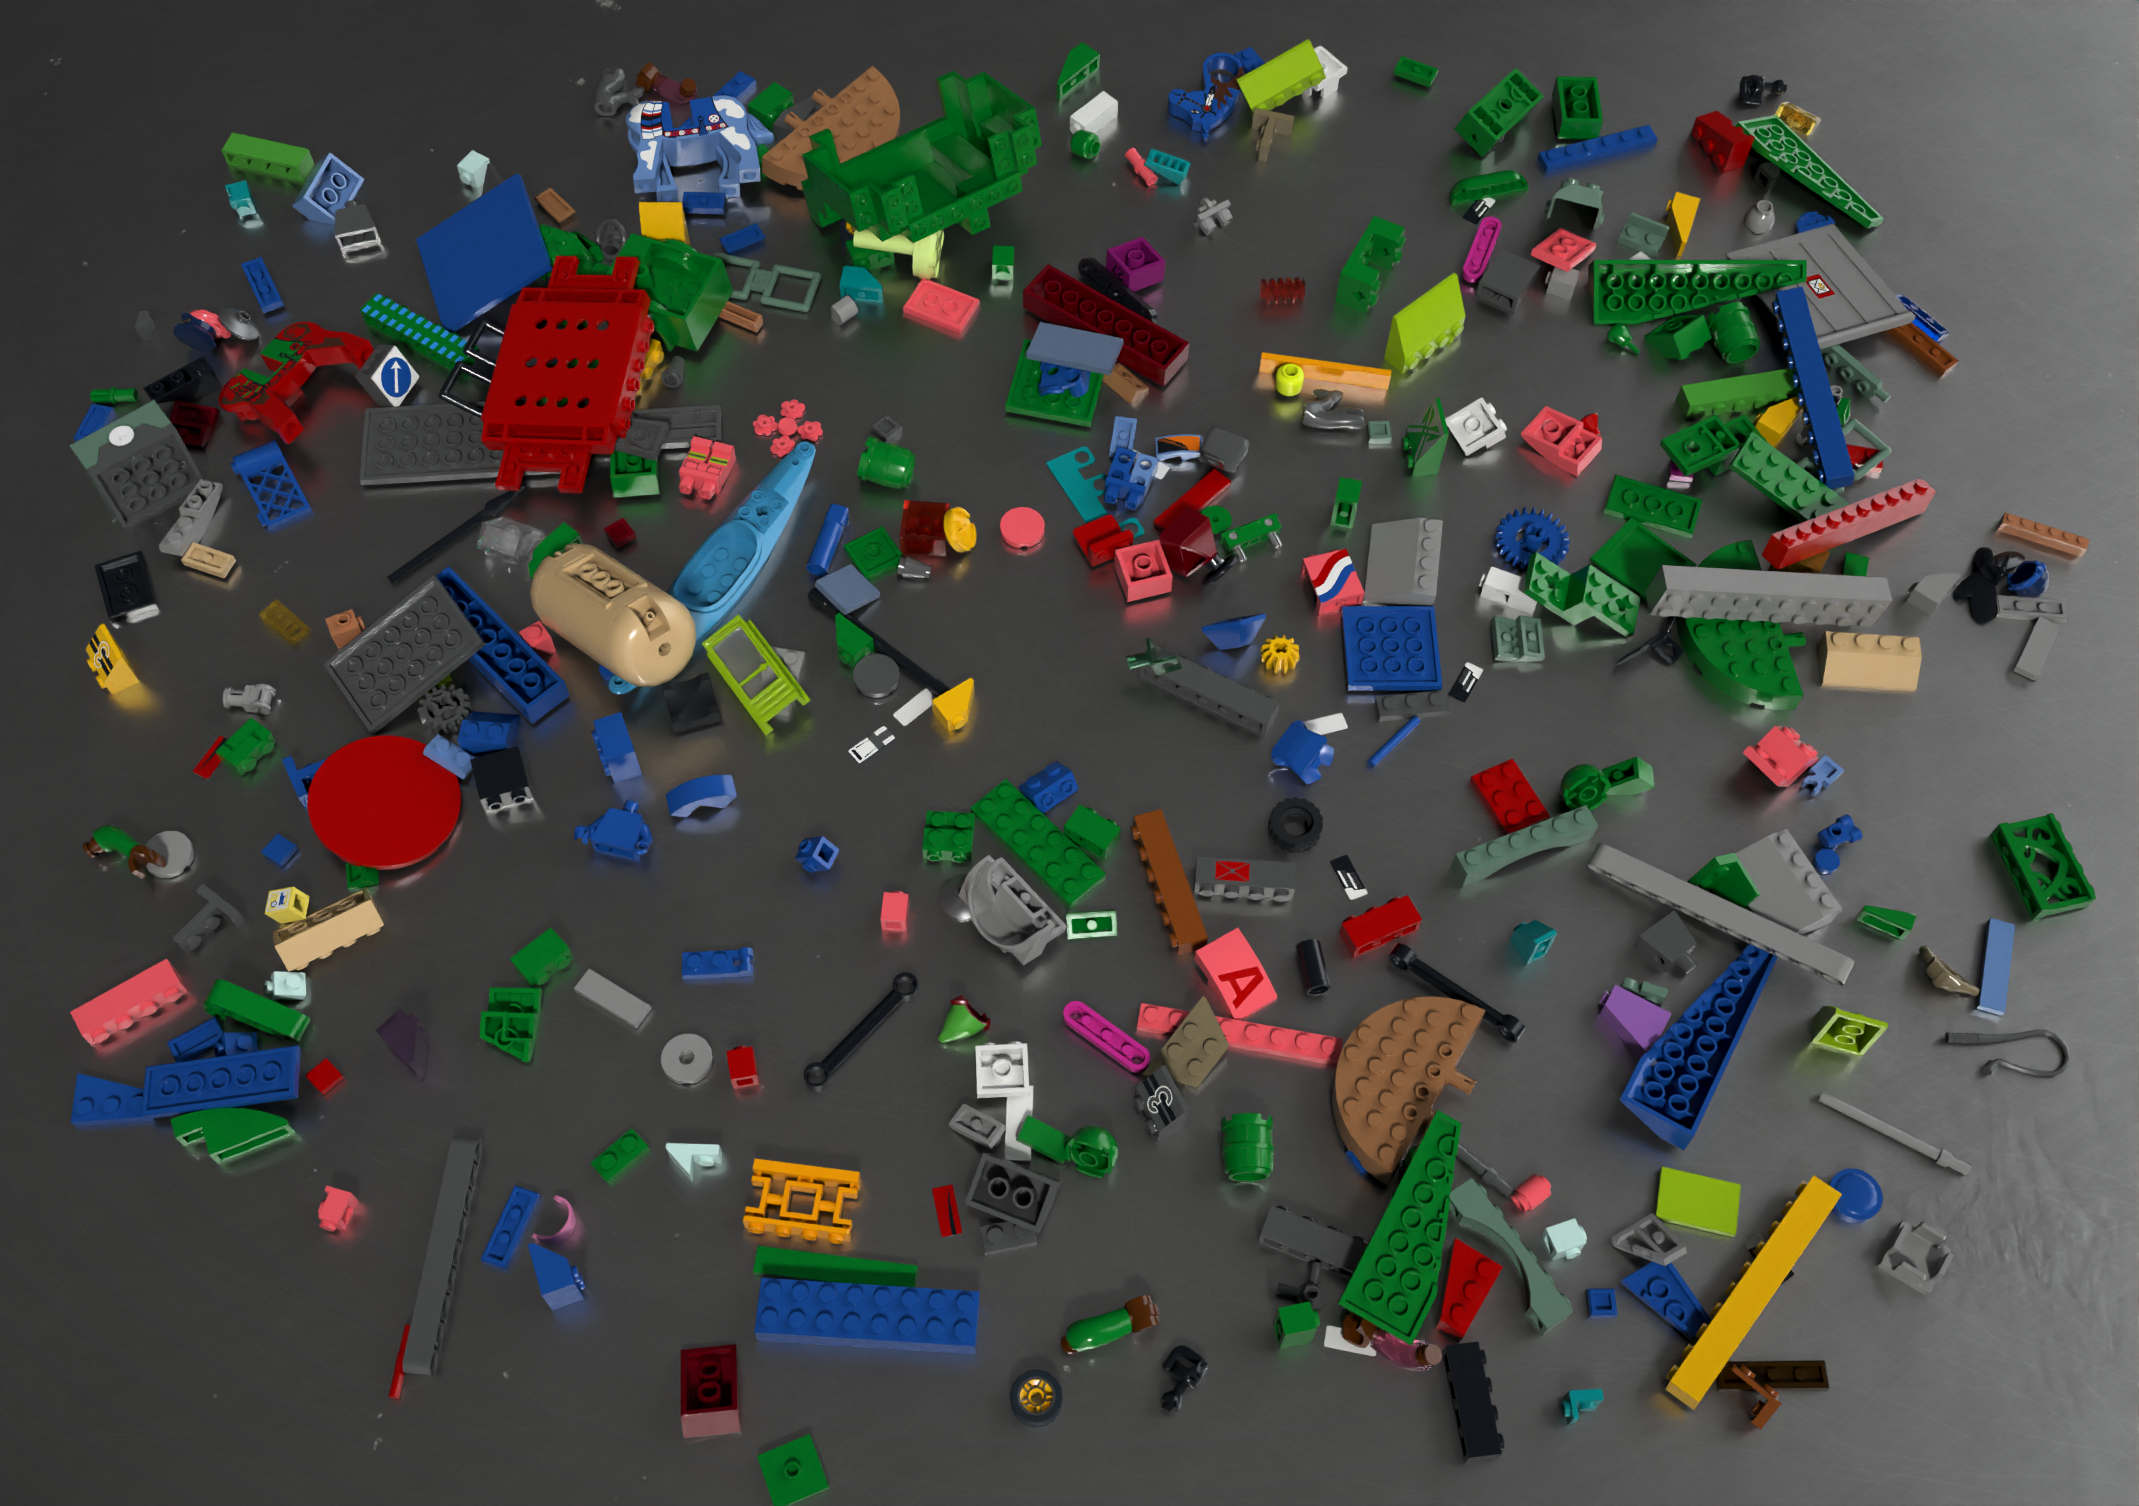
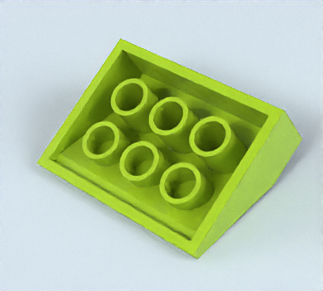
M1452 273L1393 316L1384 359L1400 373L1403 374L1408 369H1413L1423 358H1428L1438 347H1443L1448 342L1449 336L1452 334L1458 336L1463 331L1465 311L1456 273Z

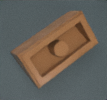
M1121 363L1114 365L1110 375L1104 374L1103 382L1128 403L1134 402L1149 390L1146 384Z

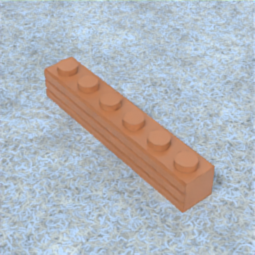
M727 301L718 316L756 333L763 325L762 315Z
M2006 512L2000 519L1998 531L2079 557L2083 556L2089 544L2088 538Z

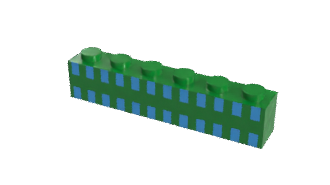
M376 293L360 309L365 324L449 370H452L457 361H461L471 367L475 361L463 353V348L467 341L461 339L458 334L448 332L441 325L428 321L423 315L411 312L409 308L404 305L400 306L387 296L384 297ZM476 345L475 348H474V350H476V351L479 352L480 350H479L478 346ZM463 372L460 373V376L464 378L469 376Z

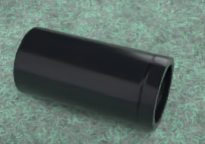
M1308 939L1298 943L1296 951L1306 993L1311 996L1327 993L1331 990V984L1320 941Z

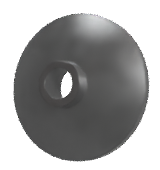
M229 306L222 307L219 310V321L231 334L248 341L258 338L260 334L259 328L248 313Z
M967 874L955 875L949 878L942 885L939 892V903L942 910L948 916L958 920L972 919L968 905L958 896Z

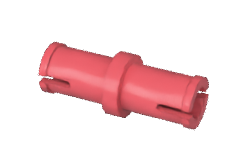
M1135 148L1129 149L1125 153V157L1134 167V172L1139 174L1148 186L1155 184L1158 177L1150 168L1144 166L1146 159H1143Z

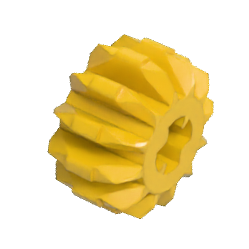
M1274 634L1272 639L1267 638L1260 649L1261 663L1266 664V670L1273 668L1275 674L1278 670H1281L1284 674L1288 669L1293 670L1299 661V645L1294 644L1293 638L1287 640L1285 634L1281 638H1278L1276 634Z

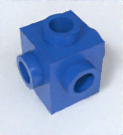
M823 836L805 838L798 847L799 851L795 859L808 872L830 870L840 849Z

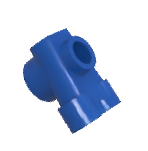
M1846 814L1836 818V823L1819 831L1817 837L1824 849L1835 850L1841 843L1847 841L1854 843L1861 840L1862 832L1854 825L1851 816Z

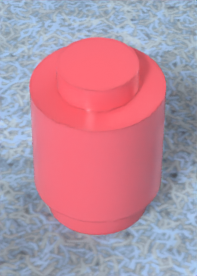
M1533 1174L1514 1189L1511 1199L1520 1211L1524 1213L1528 1210L1532 1211L1551 1196V1185L1544 1176Z

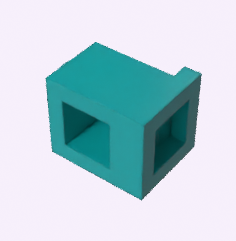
M246 180L225 185L232 209H237L240 217L257 213L253 196Z

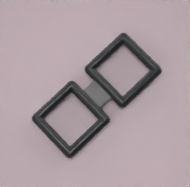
M485 318L479 320L463 348V353L475 360L472 367L457 361L438 393L440 399L480 419L483 412L482 409L450 394V391L461 372L490 386L496 360L474 350L485 329L503 337L505 328Z

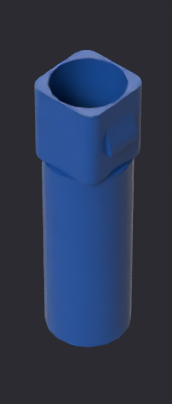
M837 504L830 505L806 565L809 573L820 577L827 574L841 536L848 525L849 509L847 507Z

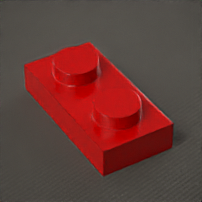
M1846 444L1853 469L1860 468L1879 452L1878 449ZM1883 460L1870 471L1880 473L1883 469Z

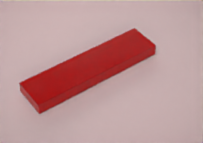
M1214 468L1153 521V525L1163 532L1188 507L1197 512L1202 511L1230 487L1231 481Z

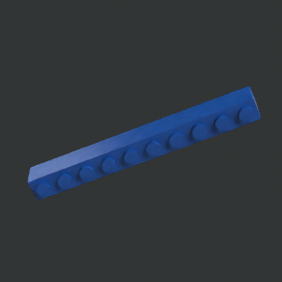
M1803 287L1776 292L1775 301H1772V309L1774 314H1778L1777 328L1779 332L1783 333L1782 347L1784 351L1787 350L1789 355L1787 356V366L1793 370L1792 384L1794 388L1797 387L1798 389L1797 403L1798 406H1802L1804 411L1802 412L1803 425L1808 426L1807 440L1809 444L1813 445L1812 459L1814 464L1817 463L1819 470H1817L1818 480L1830 489L1851 486L1855 474Z

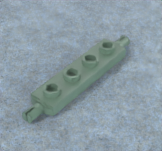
M1839 344L1820 349L1825 362L1837 370L1844 379L1851 382L1859 392L1868 398L1876 395L1884 403L1890 399L1891 395L1882 389V381Z

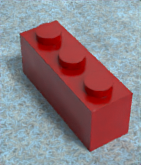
M1408 895L1402 898L1397 896L1390 899L1383 906L1370 907L1362 915L1347 917L1342 922L1339 934L1350 954L1355 958L1419 930L1422 918Z

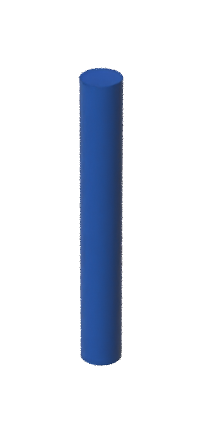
M1413 716L1367 760L1368 764L1371 767H1375L1421 722L1417 716Z

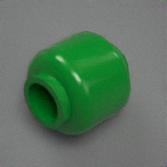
M1078 130L1071 137V151L1078 157L1092 159L1101 149L1100 139L1093 132Z

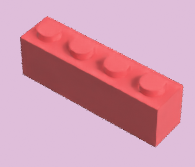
M165 959L74 1009L70 1013L81 1035L91 1045H94L95 1043L105 1041L111 1034L120 1029L130 1027L138 1019L153 1014L163 1005L178 1000L181 995L188 991L174 966L168 959Z

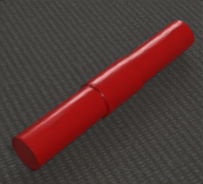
M410 1325L404 1326L388 1395L390 1399L400 1398L405 1376L402 1368Z

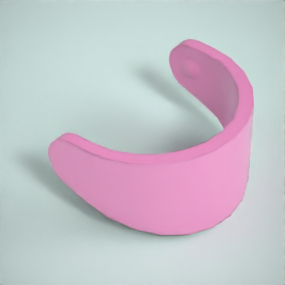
M557 1195L553 1199L568 1207L569 1216L564 1227L553 1235L541 1236L533 1233L532 1237L545 1244H556L565 1240L573 1232L576 1223L575 1213L570 1203Z

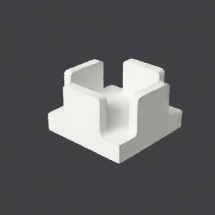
M1320 45L1314 50L1323 67L1326 79L1322 80L1320 84L1308 88L1303 94L1310 97L1313 89L1317 92L1321 90L1320 96L1324 99L1337 91L1339 79L1347 74V67Z

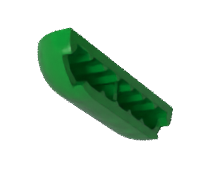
M1503 170L1459 180L1450 190L1449 202L1452 206L1526 191L1529 186L1526 179L1520 173L1513 170Z

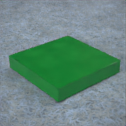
M883 526L843 545L845 553L856 569L868 581L898 567L900 556L904 557Z

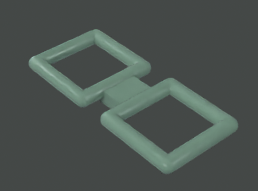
M718 252L712 254V257L722 259L724 263L750 267L742 291L733 290L730 298L747 300L750 291L753 290L763 292L760 298L762 304L801 312L809 311L822 277L820 272L775 264L771 271L760 269L761 263L758 260ZM779 273L811 279L803 303L770 297Z
M1851 419L1842 426L1844 436L1854 429L1879 450L1876 455L1856 471L1853 469L1855 474L1853 481H1858L1889 456L1892 450L1858 420ZM1806 456L1796 463L1803 469L1807 467L1817 476L1818 464H1814L1810 457ZM1844 487L1832 490L1841 495L1844 492Z

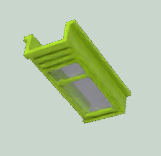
M738 614L701 643L708 651L706 653L708 658L766 736L774 730L768 721L796 699L803 706L811 701L750 619L746 622Z

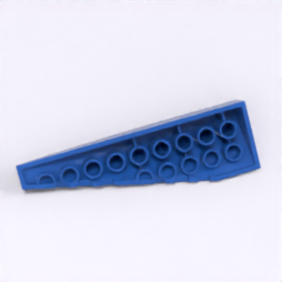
M1749 944L1739 957L1728 966L1638 1061L1620 1101L1661 1139L1682 1150H1685L1693 1139L1778 958L1777 956Z

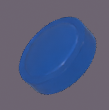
M1844 1169L1838 1172L1828 1183L1829 1186L1842 1194L1832 1212L1846 1222L1864 1223L1874 1217L1882 1206L1883 1195L1879 1184L1871 1175L1862 1170Z

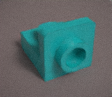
M1602 1389L1568 1391L1563 1397L1564 1400H1561V1412L1563 1417H1567L1568 1425L1575 1424L1579 1419L1577 1407H1579L1580 1411L1595 1410L1596 1406L1604 1400Z

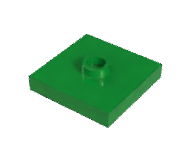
M810 1434L757 1455L774 1506H791L829 1490Z

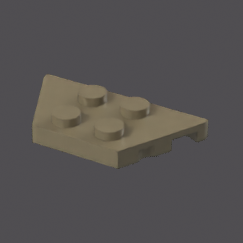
M1201 997L1142 1075L1149 1077L1158 1068L1166 1065L1175 1083L1197 1088L1200 1086L1229 1048V1044L1206 997Z

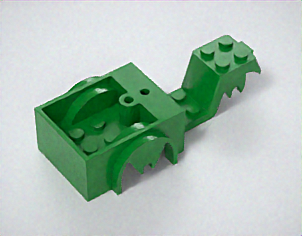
M547 225L539 226L552 267L554 266L556 256H576L579 260L576 275H612L615 260L611 266L597 263L574 233ZM631 233L617 257H637L640 261L633 289L645 290L650 297L651 302L648 316L654 323V329L663 338L668 351L672 352L675 345L698 351L733 293L723 260L699 253L689 245L677 240L663 239L657 241ZM552 270L541 276V278L545 281L547 276L551 277Z

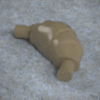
M1924 945L1919 948V952L1923 956L1926 973L1935 987L1942 988L1948 992L1968 993L1972 996L1979 994L1978 987L1972 985L1942 961L1928 946Z

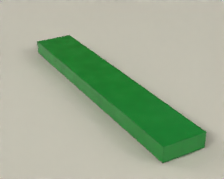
M765 1246L757 1247L753 1274L760 1276L900 1287H915L918 1272L917 1265Z

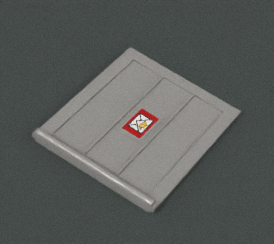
M1834 224L1725 254L1728 260H1807L1806 282L1756 295L1773 316L1779 319L1778 314H1774L1772 309V301H1775L1776 292L1803 287L1820 349L1910 324L1911 321L1915 320L1916 316L1906 309Z

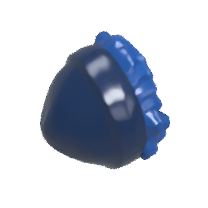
M2037 560L2022 562L2013 574L2009 573L2007 575V589L2020 597H2040L2046 592L2049 584V571L2046 564Z

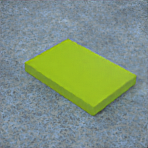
M1662 1166L1659 1170L1654 1215L1661 1221L1734 1237L1737 1230L1741 1184Z

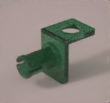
M1146 638L1147 649L1145 652L1126 656L1130 671L1150 665L1157 676L1182 669L1181 663L1175 655L1157 660L1156 648L1150 638ZM1165 663L1174 664L1170 667H1162V665Z

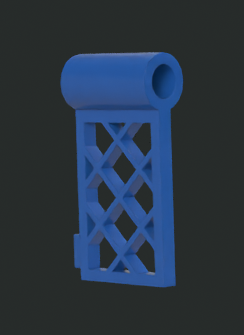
M275 439L232 457L234 462L230 463L236 476L241 474L260 511L257 517L262 527L268 526L269 529H272L312 511ZM281 465L284 466L285 469L281 476L271 474L274 468ZM256 476L264 477L260 486L251 484L249 479ZM269 479L279 481L275 489L265 487ZM284 482L294 485L290 493L280 491ZM262 492L273 494L269 503L259 500ZM278 496L288 498L284 507L274 504ZM293 500L301 501L304 504L303 507L296 510L289 508ZM271 509L282 511L279 517L271 521L269 520L268 516Z

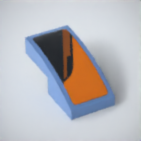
M1182 434L1155 438L1156 457L1159 458V461L1178 456L1183 461L1197 458L1201 453L1203 437L1201 435Z

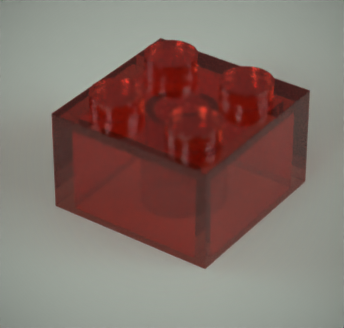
M904 500L899 537L901 553L946 556L948 540L944 531V515L947 510H950V503Z

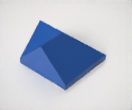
M1263 613L1231 618L1201 628L1202 632L1219 650L1238 648L1252 643L1266 619V615Z

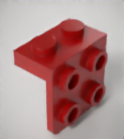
M1110 514L1073 530V536L1091 567L1113 559L1115 557V550L1133 546L1134 535L1131 530L1122 531L1114 516Z

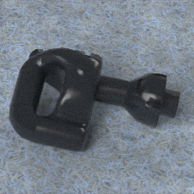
M1759 75L1743 76L1739 84L1741 101L1753 105H1762L1764 90L1770 91L1775 96H1780L1782 92L1785 93L1787 90V85L1784 84L1783 80L1769 83L1765 82L1764 76ZM1748 88L1751 91V96L1748 95Z
M1184 1345L1175 1347L1162 1364V1368L1179 1381L1173 1390L1165 1392L1160 1398L1164 1402L1161 1408L1169 1414L1172 1410L1179 1411L1182 1405V1396L1187 1388L1196 1389L1204 1378L1206 1369H1208V1362H1206L1205 1358ZM1180 1357L1186 1358L1195 1365L1190 1368L1184 1366L1180 1361Z

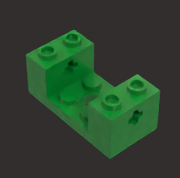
M1515 68L1465 114L1454 130L1483 158L1506 132L1516 123L1519 124L1532 112L1544 95Z
M1377 216L1372 218L1340 273L1335 302L1365 314L1370 306H1375L1378 299L1376 293L1381 285L1379 280L1380 271L1369 267L1370 262L1392 270L1395 263L1399 264L1403 252L1400 250L1406 241V237H1404L1405 227Z

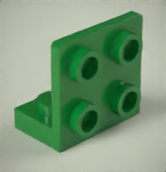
M1735 853L1714 857L1687 881L1705 891L1709 890L1710 893L1742 908L1747 907L1760 895L1759 890Z

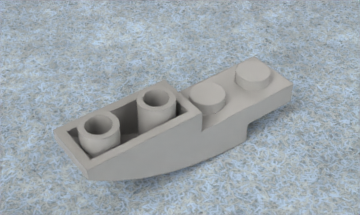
M200 479L179 507L181 516L159 544L161 552L183 556L193 542L197 544L200 542L217 508L223 488L221 483Z

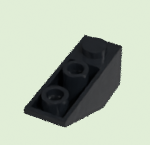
M202 356L143 389L151 401L155 400L159 404L203 397L222 387L212 367Z

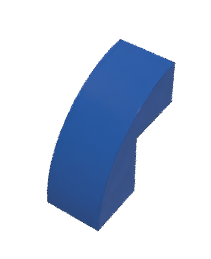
M711 775L678 785L666 794V800L670 816L687 818L699 805L725 808L737 794L732 775Z

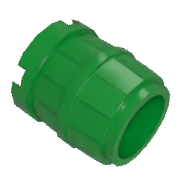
M1732 302L1719 307L1720 312L1715 315L1713 312L1709 314L1706 323L1714 339V345L1723 360L1731 364L1740 363L1752 358L1759 351L1760 340L1757 328L1750 318V312L1746 304L1743 306L1742 302Z
M869 436L865 443V446L869 448L861 454L857 471L858 479L866 482L869 480L880 484L882 487L906 489L914 471L916 454L907 448L898 446L896 443L891 444L879 441V438Z
M1240 1113L1233 1114L1232 1120L1226 1121V1117L1221 1119L1224 1169L1230 1180L1254 1182L1270 1178V1174L1273 1172V1154L1275 1153L1272 1138L1274 1123L1271 1116L1268 1115V1120L1262 1119V1114Z

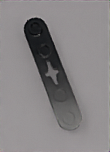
M1088 257L1079 262L1078 270L1080 275L1097 291L1153 323H1157L1156 311L1095 258Z

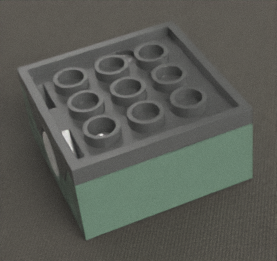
M155 400L69 445L98 493L124 529L187 495L194 489L200 479H203L176 428Z

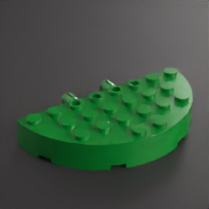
M1752 539L1724 546L1711 553L1697 566L1762 571ZM1678 617L1677 629L1682 647L1690 662L1701 670L1702 676L1710 684L1726 695L1749 705L1752 702L1764 705L1766 709H1796L1804 695L1788 648L1805 646L1806 637L1803 632L1783 634L1780 623H1773L1771 621L1751 622L1749 620L1730 621L1715 618Z

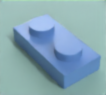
M1115 416L1109 457L1115 456L1117 447L1133 451L1137 419ZM1126 455L1120 456V458L1130 459Z
M439 734L435 736L423 751V755L463 780L472 771L470 759L476 758Z

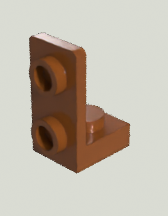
M1733 1364L1731 1370L1766 1398L1764 1403L1759 1400L1750 1411L1753 1415L1750 1419L1751 1422L1761 1430L1782 1404L1777 1399L1779 1393L1767 1383L1762 1387L1753 1380L1756 1375L1743 1364L1740 1368Z

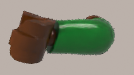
M112 825L97 828L93 831V837L90 839V842H85L82 845L85 852L91 858H96L98 853H103L104 851L108 853L117 851L129 858L128 865L131 873L141 879L147 876L144 867L149 862L162 868L167 865L166 859L160 853L140 845L125 831Z
M1143 1295L1127 1301L1122 1308L1077 1320L1068 1326L1066 1334L1061 1338V1347L1068 1354H1073L1077 1351L1084 1352L1113 1342L1131 1333V1331L1137 1333L1159 1325L1158 1316L1160 1315L1157 1304L1153 1303L1149 1295Z

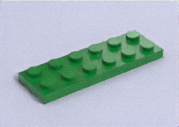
M1754 432L1747 436L1728 466L1729 469L1801 522L1850 505L1848 501Z
M1007 779L970 807V812L975 813V817L1069 908L1073 907L1106 878V873Z

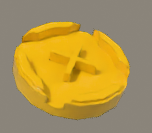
M955 507L947 510L944 515V531L952 548L957 552L964 553L970 551L975 546L976 528L974 523L970 524L968 518L971 517L969 513L961 507Z

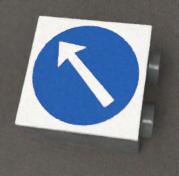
M377 345L355 378L381 408L399 406L418 380L419 375L396 346Z

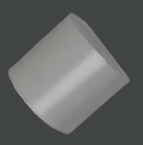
M848 295L831 306V319L838 325H842L858 314L855 302Z

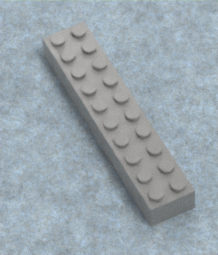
M1669 565L1661 566L1645 591L1649 614L1661 617L1678 616L1683 618L1727 619L1730 621L1810 623L1817 625L1860 626L1863 628L1872 627L1892 603L1887 578Z

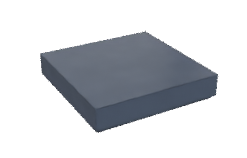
M852 564L816 580L815 587L843 615L878 599L880 596V591Z

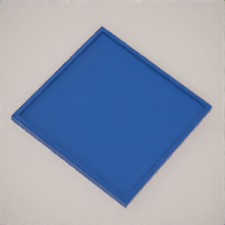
M518 173L416 239L442 327L450 333L459 330L553 269L522 176Z

